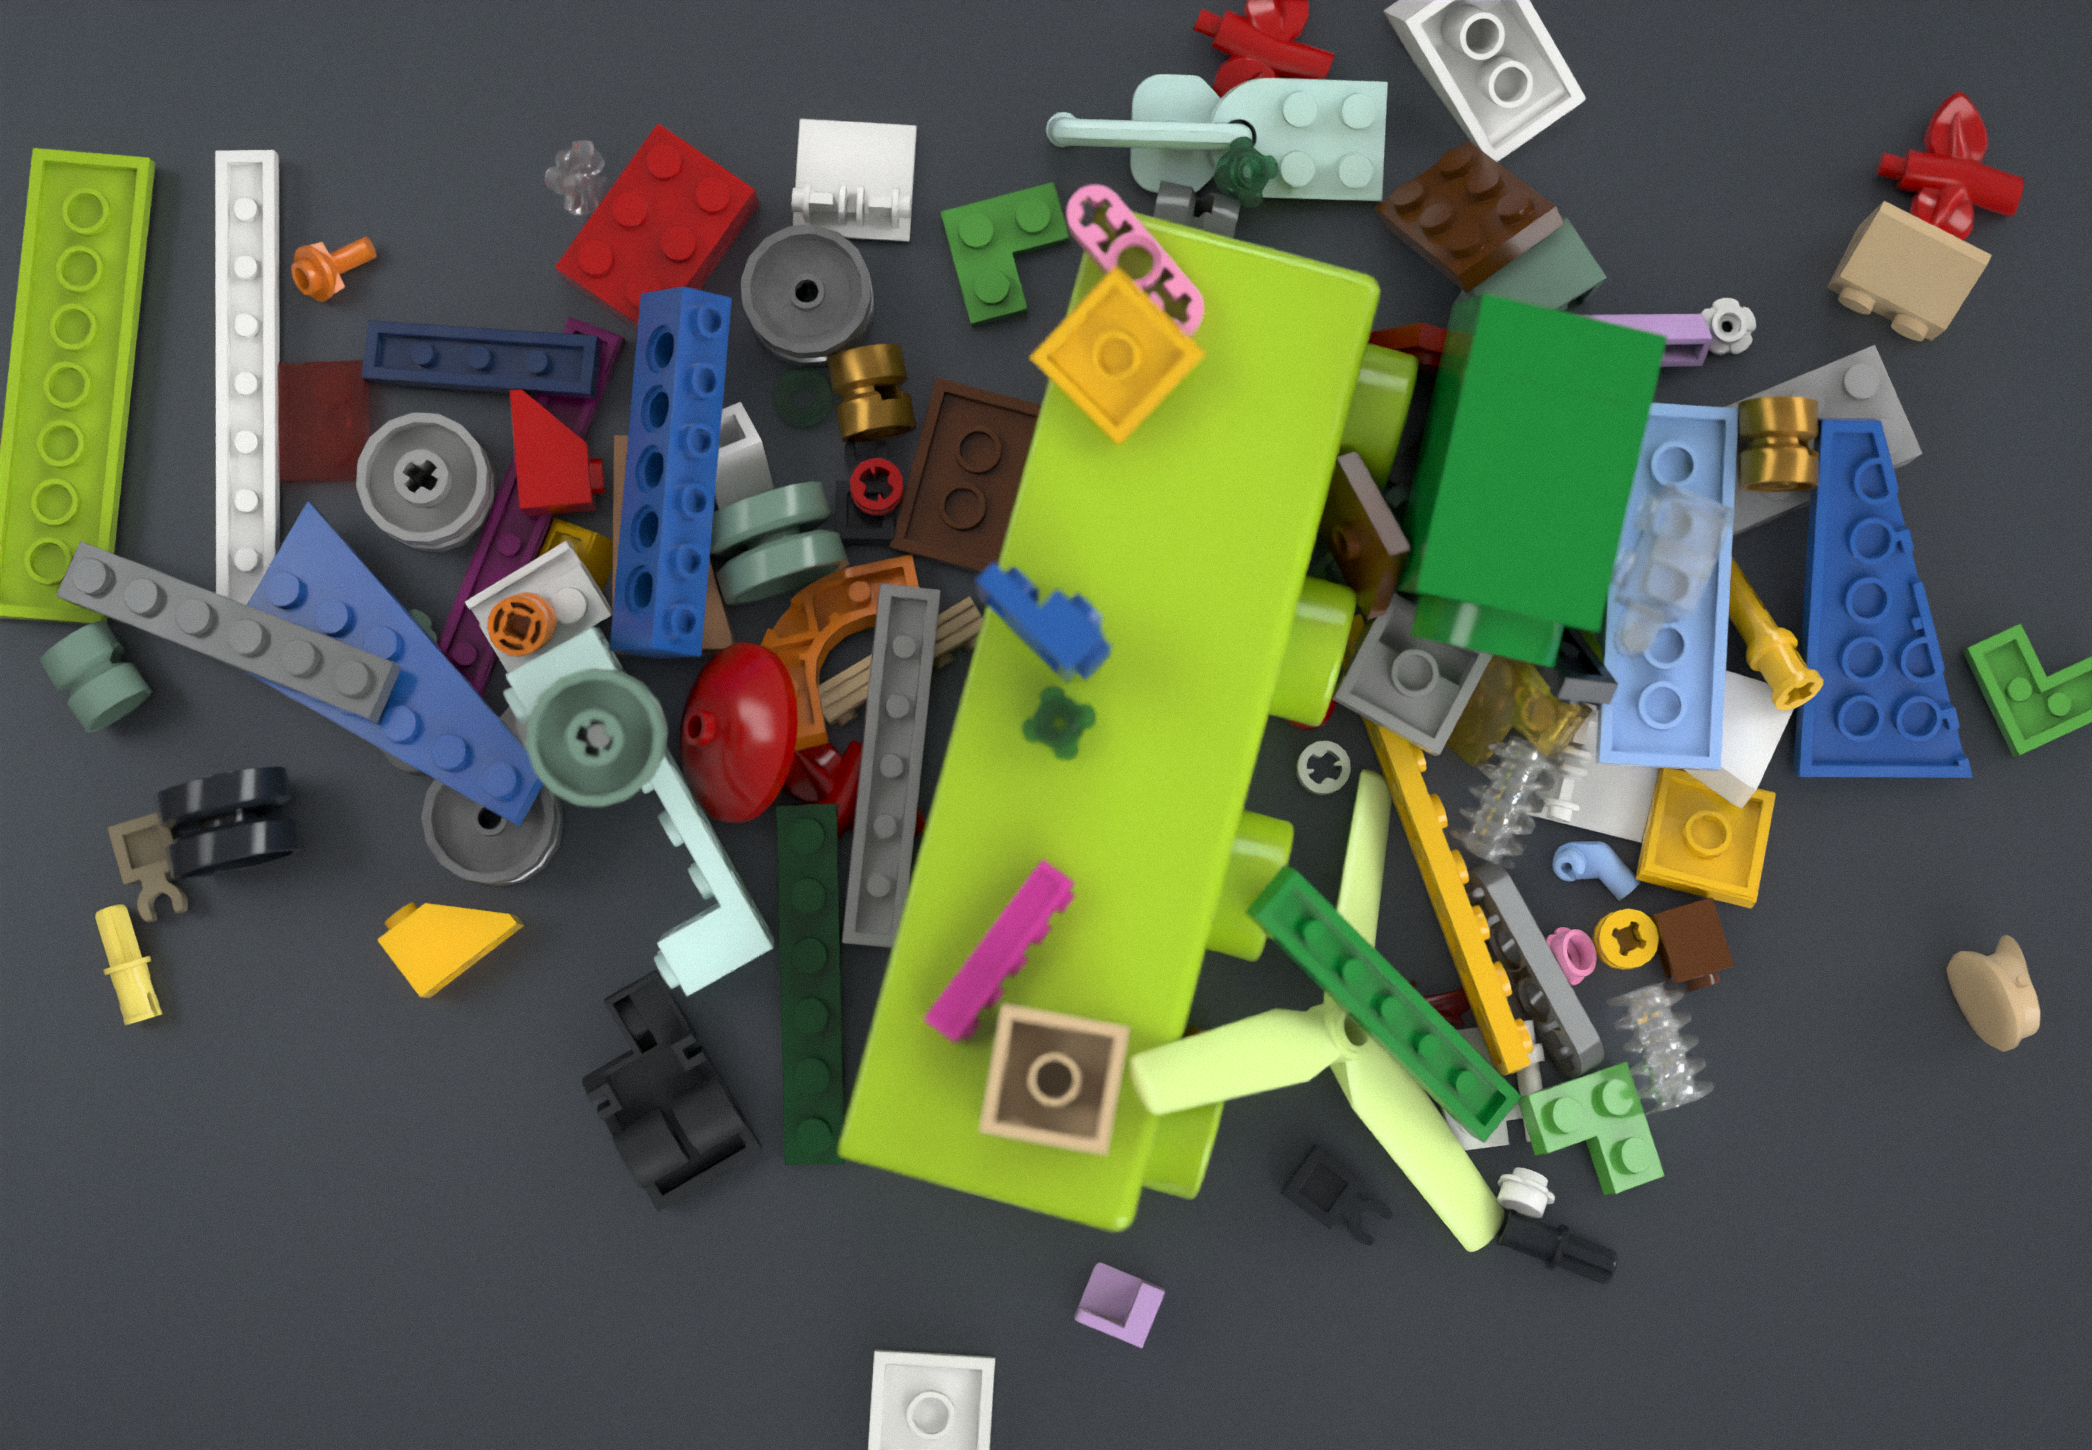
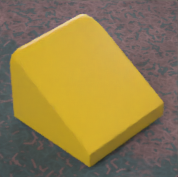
M554 518L538 557L570 539L574 546L573 549L581 562H584L601 592H603L613 568V541L597 532Z

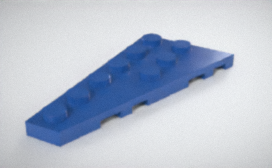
M1818 418V436L1814 438L1813 450L1819 453V486L1811 489L1800 656L1810 670L1819 672L1823 679V686L1812 699L1797 707L1793 773L1799 777L1973 778L1969 759L1964 756L1958 733L1960 724L1956 709L1951 705L1943 675L1945 666L1923 581L1918 578L1912 551L1915 549L1910 530L1905 527L1897 496L1899 487L1882 421L1874 418Z
M308 501L251 596L247 606L394 662L401 667V670L378 723L251 673L248 674L520 827L544 785L533 770L526 746L483 700L467 678L444 655L445 653L390 590L363 563L361 557L328 523L329 521L319 509Z

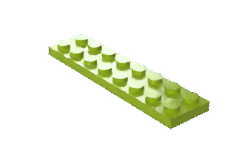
M40 148L32 149L0 445V618L89 625L98 621L107 622V617L67 602L56 595L80 541L113 554L115 550L155 162L149 157Z

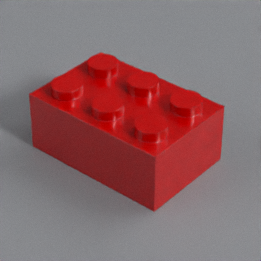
M657 123L555 268L565 283L637 332L641 294L682 286L700 290L760 206L756 191Z

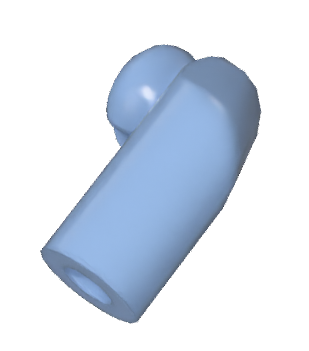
M1571 841L1560 846L1555 852L1552 864L1553 871L1561 880L1570 882L1577 879L1599 878L1618 901L1626 897L1641 883V881L1635 880L1636 875L1605 842Z

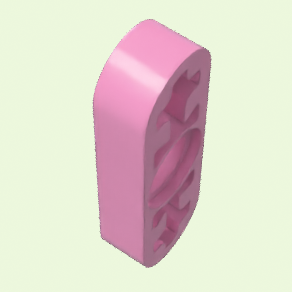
M1090 185L1078 190L1070 199L1067 208V226L1074 239L1105 275L1114 266H1117V258L1125 249L1139 247L1146 250L1152 257L1153 269L1145 278L1133 281L1144 292H1147L1157 284L1161 275L1166 273L1171 280L1163 283L1162 290L1175 303L1183 298L1190 303L1186 310L1188 322L1182 325L1178 320H1173L1189 336H1192L1198 330L1204 313V303L1199 291L1111 189L1100 185ZM1086 203H1089L1095 209L1103 204L1109 207L1106 213V223L1116 236L1123 226H1126L1131 231L1115 240L1107 254H1104L1099 248L1106 245L1108 239L1100 227L1092 224L1085 228L1080 224L1084 219L1082 206ZM1153 291L1150 298L1164 310L1165 306L1162 300Z

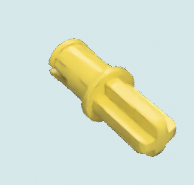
M117 904L100 909L96 912L95 919L110 968L104 969L103 972L104 976L110 974L119 1000L124 1025L163 1014L154 992L147 963L151 962V957L146 956L142 958L127 907L124 904Z

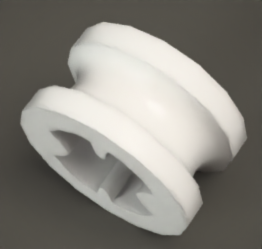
M1317 741L1307 746L1299 755L1296 763V776L1301 786L1309 793L1318 796L1330 795L1341 789L1348 781L1351 772L1350 759L1346 751L1338 744L1330 741ZM1325 753H1329L1337 760L1332 767L1339 768L1338 778L1334 780L1327 777L1321 784L1315 783L1309 777L1314 772V769H1307L1308 759L1310 756L1320 759Z

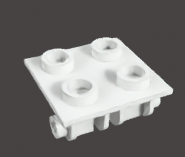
M800 119L796 184L792 191L793 226L815 224L839 232L845 238L910 242L917 126Z
M1559 700L1552 702L1525 814L1641 843L1659 768L1595 764L1598 725L1597 706L1586 702L1581 705H1571Z

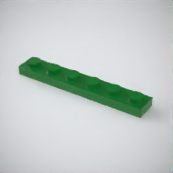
M1283 865L1246 910L1245 914L1473 1138L1484 1143L1488 1140L1522 1096L1295 869Z

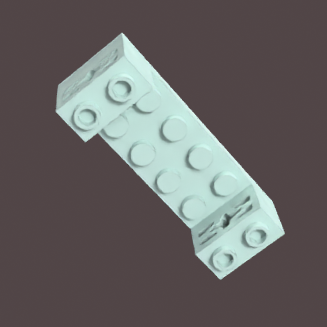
M591 627L505 675L512 687L503 693L521 724L528 721L539 696L561 677L590 668L613 669L626 673L614 651H609L610 644L600 627ZM667 747L666 754L655 776L641 789L645 794L655 789L666 810L658 815L665 832L675 847L684 842L695 860L691 867L688 868V871L703 898L707 900L715 895L718 901L713 906L664 932L657 942L660 951L657 952L658 955L654 957V960L663 978L671 989L681 985L686 996H689L771 950L775 937L705 812L697 804L690 792L683 773Z

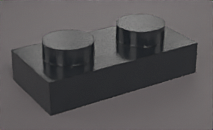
M1563 628L1554 668L1532 664L1550 688L1551 694L1567 704L1581 705L1584 702L1610 704L1618 686L1617 681L1580 632L1575 629Z

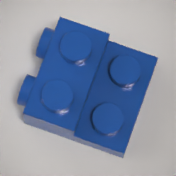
M995 562L976 579L978 597L1066 684L1077 673L1084 680H1087L1111 655L1109 651L1113 647L1104 639V634L1100 631L1102 628L1100 623L1104 619L1080 594L1075 593L1068 599L1058 589L1039 607L1037 603L1040 600L1037 595L1040 592L1032 582L1016 567L1012 566L1005 573Z

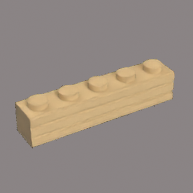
M970 596L938 615L933 667L935 670L954 660L952 654L965 647L968 652L976 646L983 618ZM872 654L819 685L823 714L830 726L838 723L840 727L848 724L859 716L856 711L866 705Z

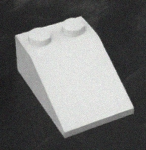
M1398 0L1384 10L1385 15L1410 57L1472 144L1496 162L1586 100L1585 95L1530 0Z

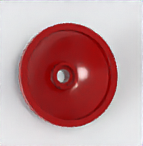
M740 642L729 645L719 651L697 675L683 709L679 748L684 778L701 809L710 817L723 822H747L763 813L782 789L794 757L798 732V710L794 686L783 661L776 653L763 645Z

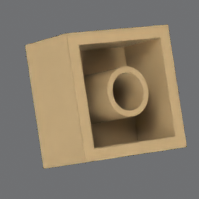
M1002 1004L979 1132L1107 1155L1130 1027Z

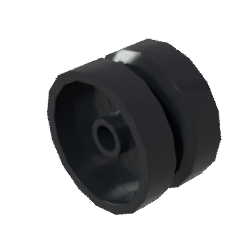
M277 766L227 771L201 777L156 793L154 800L160 826L174 831L200 828L199 831L176 838L165 849L171 878L179 880L217 875L267 864L302 852L304 848L297 820L283 815L257 817L282 808L292 798L286 768Z

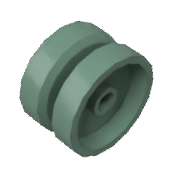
M810 481L777 488L743 499L713 513L710 555L734 557L727 561L716 573L727 605H741L778 596L807 586L849 565L838 532L831 530L813 531L824 524L832 514L822 482Z
M590 668L559 678L539 696L527 721L526 749L535 774L552 793L576 805L604 807L630 798L655 776L666 754L668 725L660 701L642 681L620 670ZM595 724H603L604 733L611 736L609 744L601 748L594 747L588 740V731Z

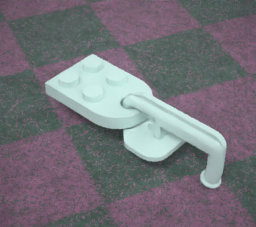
M1157 74L1146 78L1136 88L1132 99L1131 120L1076 119L1070 113L1061 112L1056 113L1049 119L1046 133L1050 142L1059 147L1130 148V170L1133 178L1142 188L1154 193H1158L1161 181L1193 187L1194 191L1197 192L1213 176L1219 173L1235 189L1257 197L1382 201L1388 82L1257 78L1235 86L1220 98L1198 76ZM1239 119L1246 121L1250 125L1253 131V136L1250 128L1244 125ZM1251 144V146L1245 152L1237 154Z

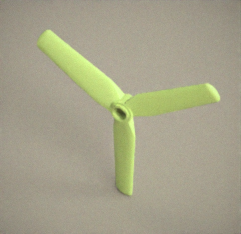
M1363 769L1359 774L1335 910L1375 949L1392 797L1387 781L1381 774L1374 770ZM1325 991L1324 1003L1311 1007L1307 1012L1274 1009L1134 1055L1130 1059V1077L1134 1088L1145 1107L1155 1114L1309 1081L1330 1065L1352 1109L1467 1251L1474 1252L1487 1245L1502 1226L1505 1217L1503 1207L1497 1202V1198L1425 1090Z

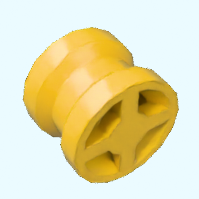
M1624 909L1611 912L1600 919L1594 928L1592 942L1597 956L1603 963L1611 968L1624 970L1640 967L1650 961L1657 951L1659 936L1657 927L1649 916L1638 910ZM1633 926H1634L1633 932H1634V934H1635V936H1636V940H1635V938H1634L1633 933L1631 932Z

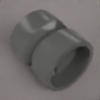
M1161 181L1153 217L1234 238L1242 198L1210 191L1202 199L1196 196L1193 187Z

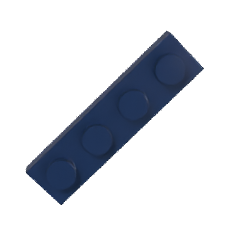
M368 320L361 378L367 383L501 393H510V390L522 389L530 395L596 399L603 341L598 336Z

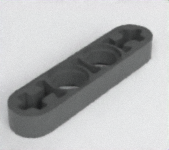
M1492 859L1484 860L1468 869L1469 882L1463 884L1471 907L1478 905L1485 915L1490 930V939L1486 940L1497 962L1499 961L1503 965L1515 995L1529 1020H1533L1534 1029L1551 1060L1564 1075L1570 1078H1577L1598 1066L1604 1058L1602 1042L1510 875L1504 867Z

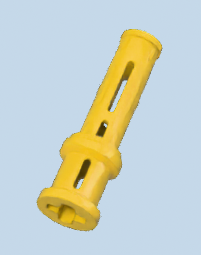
M1731 555L1728 617L1748 646L1746 649V662L1752 670L1761 672L1773 691L1771 701L1778 710L1787 711L1805 704L1820 691L1823 686V679L1819 672L1810 670L1796 650L1798 640L1790 630L1777 626Z

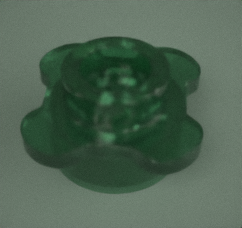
M1244 136L1237 137L1231 141L1230 151L1223 154L1217 163L1214 172L1215 183L1225 194L1231 197H1239L1242 206L1254 208L1262 203V191L1267 182L1277 176L1278 163L1273 156H1264L1257 151L1250 138ZM1244 167H1248L1250 170L1248 178L1244 177Z
M1058 686L1047 687L1040 693L1041 704L1034 716L1027 718L1023 722V736L1030 743L1041 742L1053 749L1055 757L1059 760L1073 759L1079 752L1078 741L1084 731L1092 728L1096 723V712L1089 704L1078 705L1074 700L1065 697L1062 688ZM1061 717L1065 720L1064 728L1056 729L1053 726L1055 718Z

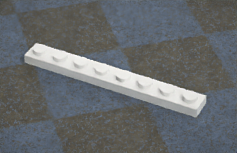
M275 150L215 151L216 594L247 605L280 549L279 155Z

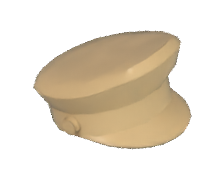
M2009 935L2002 936L1994 954L1989 956L1973 951H1960L1952 956L1947 967V975L1953 995L1970 1026L1985 1043L2005 1052L2017 1047L2021 1039L2036 1034L2040 1026L2039 1003L2029 977L2024 955L2014 938Z

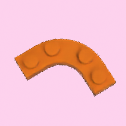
M912 554L849 567L816 580L791 598V607L782 615L772 630L767 629L761 645L771 649L783 661L795 690L798 710V732L795 750L829 743L819 694L820 669L829 651L846 636L875 626L880 583L919 587Z

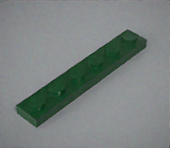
M838 803L777 804L785 1165L845 1164L846 1159L838 1155V1146L845 1124Z

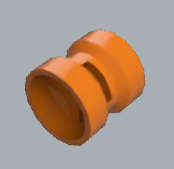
M522 592L502 599L493 607L488 616L487 631L491 642L498 650L511 656H524L541 649L551 641L556 632L557 616L554 607L546 598L537 593Z

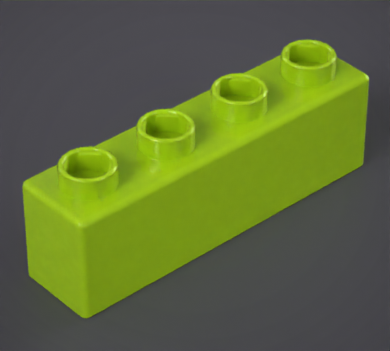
M1105 204L1096 208L1092 224L1099 226L1108 237L1107 244L1099 247L1104 254H1107L1115 240L1131 231L1126 226H1123L1116 236L1106 223V213L1109 207ZM1132 212L1133 215L1202 296L1204 303L1202 321L1198 330L1190 337L1207 355L1120 445H1117L1050 378L1048 380L998 566L1005 573L1014 566L1024 574L1040 592L1037 595L1040 600L1037 603L1039 607L1058 589L1068 599L1075 593L1080 594L1104 619L1100 623L1102 625L1100 631L1104 634V639L1113 648L1109 651L1111 653L1109 658L1087 680H1084L1077 673L1066 684L988 605L986 606L838 1146V1155L844 1159L1114 1232L1125 1230L1131 1224L1142 1187L1185 1199H1193L1196 1197L1204 1178L1225 1099L1155 1114L1145 1107L1134 1088L1130 1077V1059L1134 1055L1182 1039L1205 949L1252 962L1259 959L1264 949L1268 935L1245 912L1283 865H1288L1294 827L1289 821L1243 809L1268 714L1310 726H1319L1327 712L1346 648L1357 595L1354 589L1349 586L1308 576L1306 571L1337 457L1356 451L1380 493L1384 490L1403 433L1419 364L1417 358L1413 357V355L1368 343L1380 298V288L1373 277ZM1130 247L1120 253L1117 258V266L1132 280H1139L1145 278L1152 271L1153 260L1146 250L1139 247ZM1085 250L1066 317L1105 276ZM1163 273L1157 284L1145 293L1150 297L1154 291L1162 300L1165 306L1164 311L1172 319L1178 320L1183 325L1188 322L1186 310L1190 303L1185 298L1175 303L1162 290L1163 283L1171 279L1166 273ZM1043 859L1074 882V886L1070 891L1076 896L1062 914L1055 910L1047 920V923L1052 928L1039 945L1031 942L1024 951L1023 955L1028 960L1015 978L1009 973L999 985L1005 991L990 1010L984 1005L975 1018L981 1023L969 1040L965 1041L960 1037L957 1043H954L926 1022L924 1018ZM1002 1004L1130 1027L1107 1155L979 1132Z

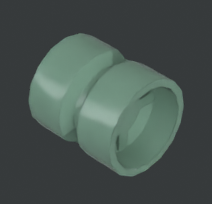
M105 621L91 623L69 634L47 650L39 662L57 690L70 691L71 696L67 706L87 733L98 731L122 719L144 703L152 693L151 688L136 665L132 662H121L120 659L123 655L124 647Z

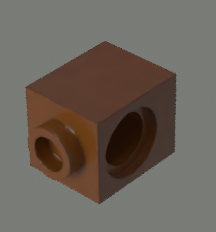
M1713 897L1648 915L1657 927L1659 936L1657 955L1667 985L1684 982L1686 992L1694 991L1720 983L1721 979L1718 971L1734 967Z

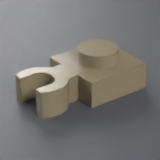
M157 812L107 827L123 884L132 885L141 882L143 890L139 894L137 907L142 919L146 922L157 920L154 901L161 894H167L171 898L172 906L176 913L186 912L188 909L187 896L181 887L172 883L165 851L177 838L176 831L160 826Z

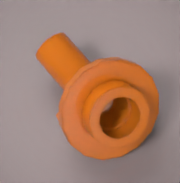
M366 236L331 253L328 252L323 242L304 245L294 252V263L291 266L292 278L297 288L303 294L310 295L319 302L327 301L333 294L344 288L340 274L376 258V250L370 239Z

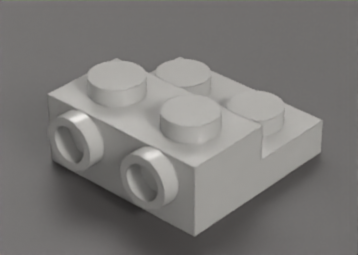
M1399 591L1398 594H1393L1386 614L1368 619L1354 645L1356 650L1334 689L1331 699L1429 754L1438 756L1443 750L1492 655L1409 636L1418 595Z

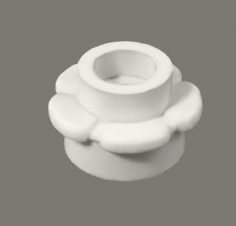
M1721 298L1716 300L1710 309L1706 308L1701 312L1713 337L1709 348L1710 352L1717 355L1728 353L1736 355L1745 351L1752 343L1751 332L1756 329L1755 317L1749 308L1739 306L1737 300ZM1730 322L1732 324V331L1725 332L1722 329V323Z
M1515 1168L1513 1174L1502 1175L1497 1183L1501 1187L1497 1202L1507 1210L1511 1208L1516 1210L1517 1213L1530 1218H1541L1546 1204H1553L1555 1200L1553 1193L1548 1192L1546 1188L1548 1179L1526 1168Z

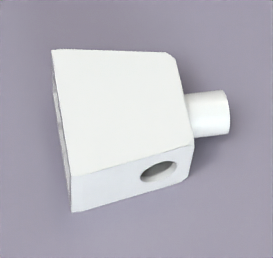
M1726 670L1721 770H1683L1733 805L1742 809L1757 790L1794 709L1787 711L1778 710L1771 701L1773 691L1768 683Z

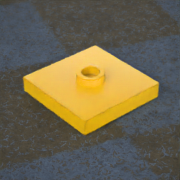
M1114 266L1029 358L1117 445H1120L1176 388L1207 353L1119 266Z
M1659 768L1646 821L1635 880L1706 898L1713 897L1714 900L1751 909L1757 901L1776 793L1757 788L1741 809L1685 770Z

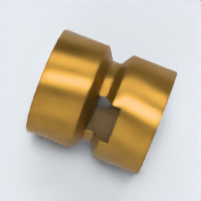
M875 344L856 347L833 354L827 358L833 393L843 397V402L836 407L842 442H847L848 440H855V443L878 441L901 436L916 429L911 395L900 389V386L908 380L901 345Z
M1775 396L1753 398L1738 403V437L1748 443V448L1738 455L1739 488L1751 492L1775 493L1797 492L1817 488L1819 486V453L1809 448V441L1818 436V402L1815 399L1806 397Z

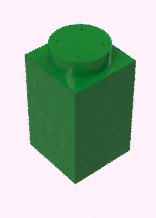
M1485 293L1452 306L1401 529L1410 546V551L1395 590L1418 595L1409 636L1554 668L1563 628L1599 632L1667 336Z

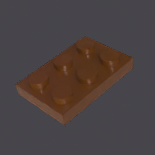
M1467 141L1459 148L1445 153L1438 163L1414 180L1397 187L1390 197L1374 207L1383 226L1466 293L1564 224L1557 207L1470 141Z
M936 377L894 529V540H891L890 549L982 574L993 562L998 565L1042 405Z

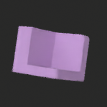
M1098 1262L1093 1268L1074 1319L1082 1324L1143 1348L1165 1290L1160 1286Z

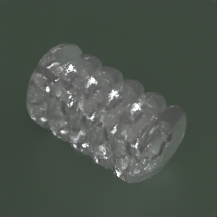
M1509 734L1511 737L1509 743L1492 741L1488 745V748L1501 759L1499 765L1480 763L1478 769L1491 780L1490 785L1472 784L1469 787V791L1481 801L1480 807H1460L1459 812L1472 823L1470 829L1452 827L1449 834L1474 855L1502 867L1516 868L1514 862L1508 856H1521L1526 848L1524 841L1517 834H1531L1536 825L1527 813H1541L1546 805L1544 799L1536 791H1551L1556 783L1554 778L1545 769L1560 770L1565 760L1562 756L1540 743L1526 737Z
M1667 981L1642 987L1606 1000L1607 1007L1626 1008L1627 1013L1613 1025L1615 1030L1634 1031L1635 1036L1622 1045L1621 1050L1622 1053H1636L1642 1056V1059L1628 1071L1630 1076L1649 1077L1650 1082L1636 1092L1637 1099H1654L1657 1101L1658 1105L1646 1114L1667 1110L1701 1099L1715 1088L1710 1080H1694L1693 1076L1707 1066L1706 1059L1702 1057H1686V1053L1700 1041L1695 1034L1678 1033V1030L1690 1022L1692 1017L1689 1012L1671 1011L1670 1007L1684 997L1682 989L1664 988L1663 984Z

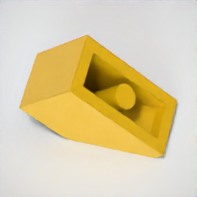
M411 902L385 921L384 924L389 931L377 939V941L417 994L423 998H431L525 925L518 916L512 914L424 903L421 907L417 908L414 902Z

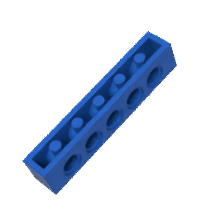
M683 286L641 294L609 651L653 658L701 656L731 297Z

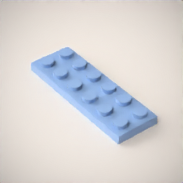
M1652 403L1603 613L1601 662L1617 681L1618 686L1610 704L1599 703L1595 764L1703 771L1721 770L1739 408Z

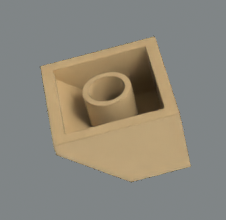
M1883 201L1858 226L1827 288L1840 294L1838 300L1847 308L1861 314H1870L1873 311L1893 321L1891 324L1892 329L1902 336L1915 341H1923L1924 338L1932 341L1947 329L1986 268L1992 255Z

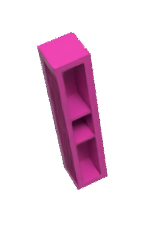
M1042 859L925 1016L924 1020L954 1043H957L960 1037L968 1041L981 1023L975 1018L984 1005L990 1010L1005 991L999 985L1009 973L1015 978L1028 960L1023 955L1024 951L1031 942L1039 945L1052 928L1047 923V920L1055 910L1062 914L1076 895L1070 891L1074 886V882Z

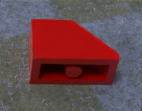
M522 389L510 390L520 510L526 517L597 511L596 494H606L603 458L593 459V452L584 440Z

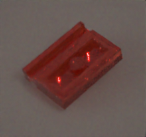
M363 360L305 362V364L278 363L280 480L282 482L356 481L357 462L369 439L368 383L361 378Z

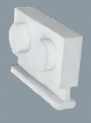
M570 539L465 601L467 607L473 611L478 619L480 628L508 674L610 617L613 613L612 608L584 562H581L573 549L574 546ZM518 593H537L550 602L557 616L556 632L551 641L541 649L524 656H511L498 650L491 642L487 631L488 616L493 607L502 599Z

